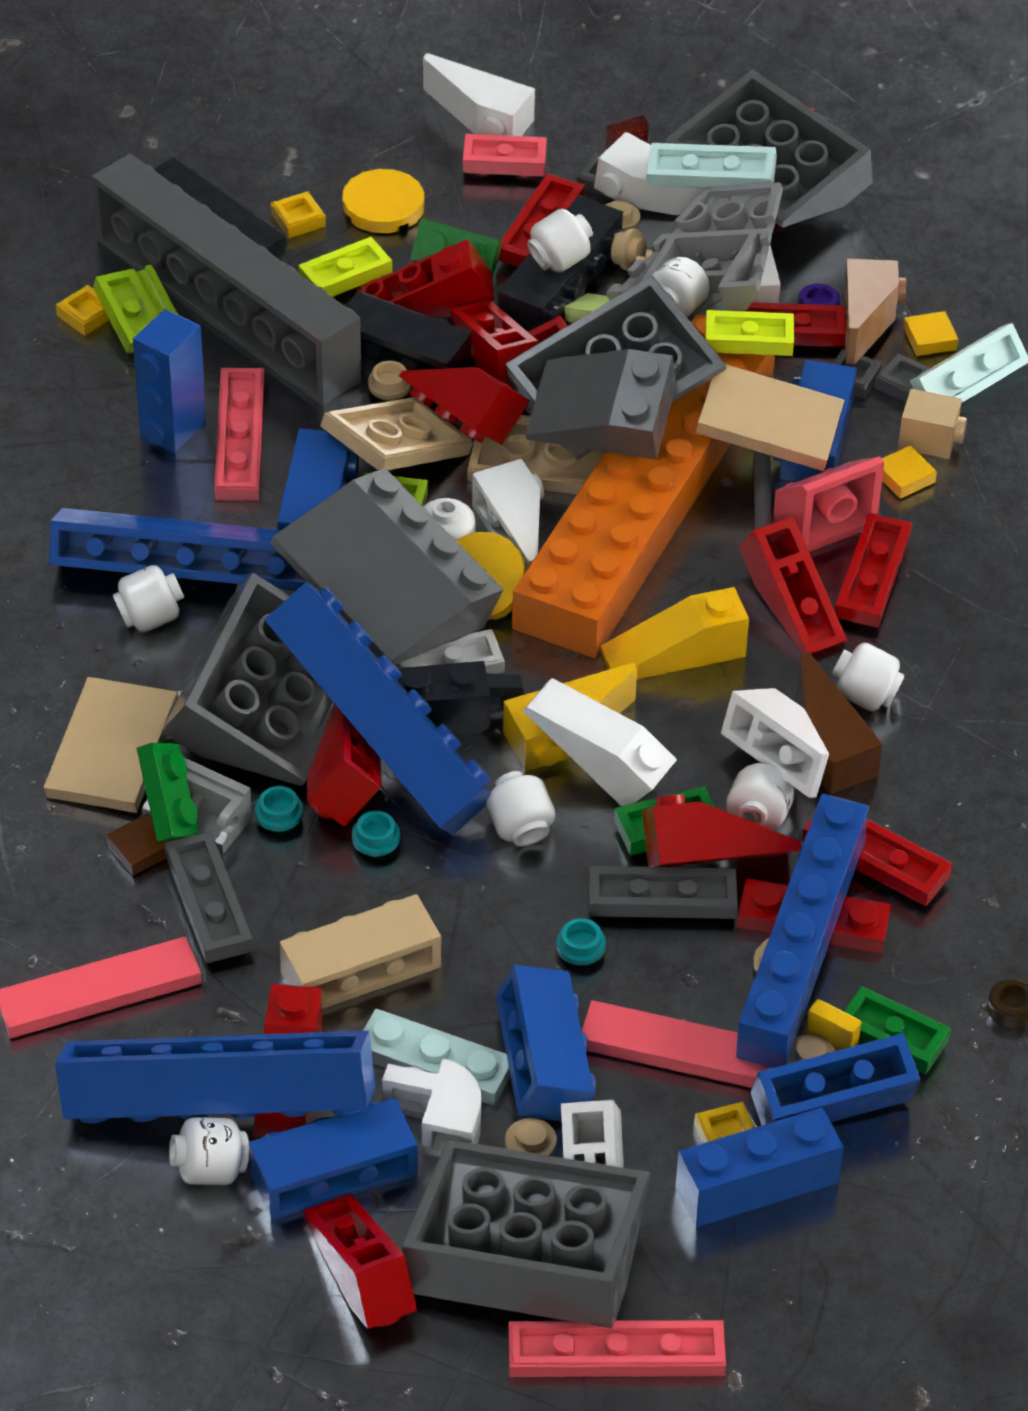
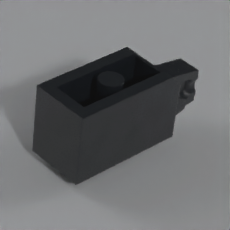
M484 661L398 668L403 676L397 681L407 693L414 689L431 707L432 710L426 716L437 728L443 723L455 736L481 734L490 727V714L503 711L505 700L524 695L521 674L486 673Z

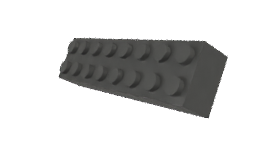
M132 154L126 155L92 175L98 242L138 271L144 270L146 265L152 264L165 291L322 406H325L361 382L360 317L351 308L339 303L328 295L323 288L311 283L292 266L280 261L269 253L264 246L252 241L241 233L236 226L224 221L213 213L208 206L196 201L185 193L180 186L172 184L158 174L153 167L144 164Z

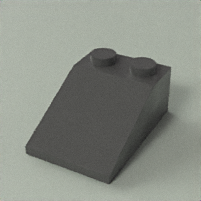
M625 349L546 360L528 424L526 440L657 460L677 385L673 355Z

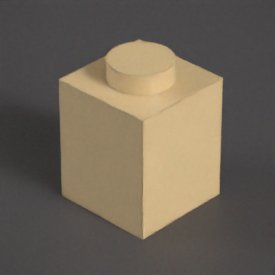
M910 389L901 419L898 449L901 450L911 445L919 454L950 459L954 442L962 444L967 425V418L960 417L962 398Z

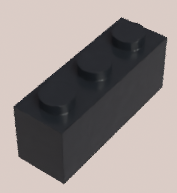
M358 291L345 306L351 308L360 317L362 364L374 368L383 361H396L404 365L406 370L467 368L471 365V332Z

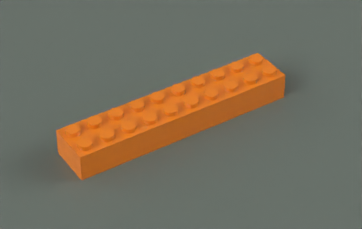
M697 313L691 323L705 339L706 315ZM717 353L727 365L773 378L775 355ZM712 379L672 402L657 460L610 452L603 454L513 590V630L596 659L601 645L606 643L731 445V443L695 433Z

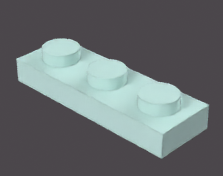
M651 143L646 171L647 185L706 188L773 183L777 161L776 147Z
M1013 323L999 327L913 378L910 382L913 389L962 398V402L1027 364L1028 355Z
M377 1008L363 1030L369 1031L373 1064L384 1068L387 1067V1064L401 1067H417L425 1072L438 1074L442 1058L451 1060L466 1068L474 1076L480 1087L481 1102L494 1107L511 1077L507 1054Z

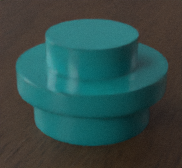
M274 786L266 789L256 802L255 817L257 822L265 829L286 831L292 829L301 821L303 805L296 793L290 788Z
M370 811L363 814L352 829V842L355 848L365 855L384 856L394 851L399 845L400 829L389 814L382 811Z
M577 918L567 922L557 935L556 948L561 958L568 963L589 965L598 961L603 956L606 948V939L595 922L585 918Z

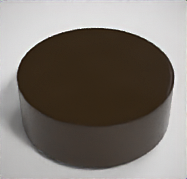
M1005 979L997 982L991 988L987 1011L995 1023L1009 1029H1020L1028 1026L1027 982L1018 979Z

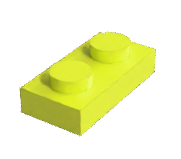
M372 237L299 264L298 273L314 285L323 288L328 295L334 297L393 273V260Z
M706 310L705 340L716 353L793 356L794 314Z

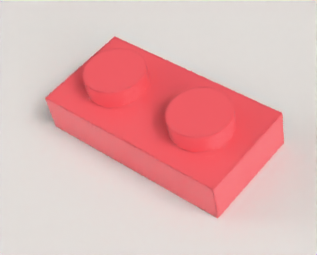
M465 134L463 173L545 176L547 137Z

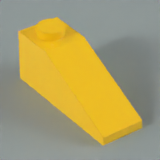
M735 587L691 595L602 644L600 652L608 670L634 662L637 667V680L746 657L749 617Z
M632 662L563 684L620 714L635 701L637 667ZM539 691L504 701L503 734L525 772L542 766H551L559 761L570 758L562 748L523 712Z

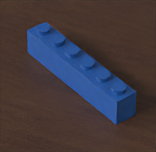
M61 508L50 522L49 565L134 573L150 565H156L161 568L165 576L174 573L176 578L243 584L252 573H255L276 588L297 590L306 582L270 544L272 537L281 531L277 529Z
M306 581L264 620L442 830L454 835L486 806V802L491 795L490 789L486 786L491 781L490 776L473 758L466 762L456 749L462 744L443 723L437 728L426 716L432 710L428 703L414 689L409 693L403 689L397 681L403 676L399 669L384 654L379 659L368 647L373 642V639L355 620L348 624L339 612L344 608L341 601L326 586L320 591Z
M821 794L739 1020L736 1058L772 1068L788 1063L865 843L869 805Z
M369 1031L68 1041L55 1061L63 1119H80L88 1124L100 1123L109 1118L130 1117L131 1120L136 1122H147L159 1116H180L182 1119L187 1120L189 1118H205L210 1114H231L234 1118L245 1119L254 1117L259 1113L281 1112L282 1115L287 1117H298L306 1115L310 1111L332 1110L337 1115H351L368 1108L376 1089Z

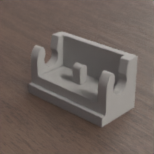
M185 758L189 792L198 813L197 827L199 834L211 831L218 851L223 854L252 820L250 788ZM147 799L142 807V816L148 814L152 818Z

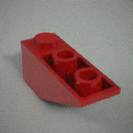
M469 239L453 246L445 247L431 256L415 263H410L402 269L380 279L372 280L356 289V293L361 291L431 318L451 317L450 308L487 299L495 300L491 271Z
M478 367L402 371L399 375L400 378L413 386L409 392L410 395L429 407L436 402L438 405L434 412L457 425L459 420L464 422L460 430L480 443L488 437L502 445L530 402L529 399Z

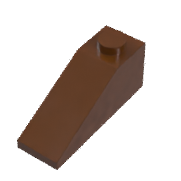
M808 651L800 654L797 680L799 705L805 709L829 753L821 780L822 786L829 795H832L878 776L882 752L881 741Z

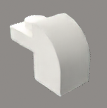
M442 1058L438 1074L425 1072L417 1067H401L387 1064L382 1079L383 1101L396 1097L404 1115L423 1119V1154L440 1157L447 1139L478 1144L481 1134V1091L476 1079L466 1068Z

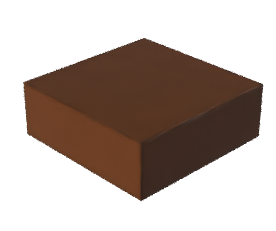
M148 814L106 834L107 846L132 876L166 859L164 843L166 842H157L153 821Z

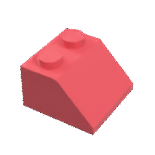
M880 456L851 461L798 482L789 483L775 490L773 523L794 516L809 552L862 532L868 513L878 515L884 461Z

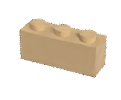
M415 894L401 900L389 901L380 907L354 916H345L337 922L308 932H299L291 938L280 941L281 974L287 985L322 988V1009L440 968L441 935L420 898Z

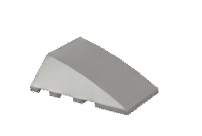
M781 183L706 187L675 220L677 228L670 234H661L652 244L655 251L645 262L643 260H636L627 270L630 278L622 286L621 284H613L606 292L608 299H614L649 278L667 260L675 257H686L697 262L704 269L710 286L707 299L687 317L690 322L697 313L706 315V310L746 312L759 292L783 192Z

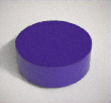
M820 283L804 287L798 295V304L840 305L841 301L840 294L836 289Z

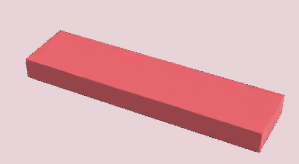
M221 368L214 485L215 501H259L264 368Z
M186 936L2 988L0 989V1014L8 1036L11 1039L202 984V975Z
M591 1000L582 1028V1033H585L587 1037V1051L745 1087H753L759 1071L772 1068L736 1058L738 1032Z
M723 1320L615 1321L613 1328L572 1321H509V1377L725 1376L726 1357Z

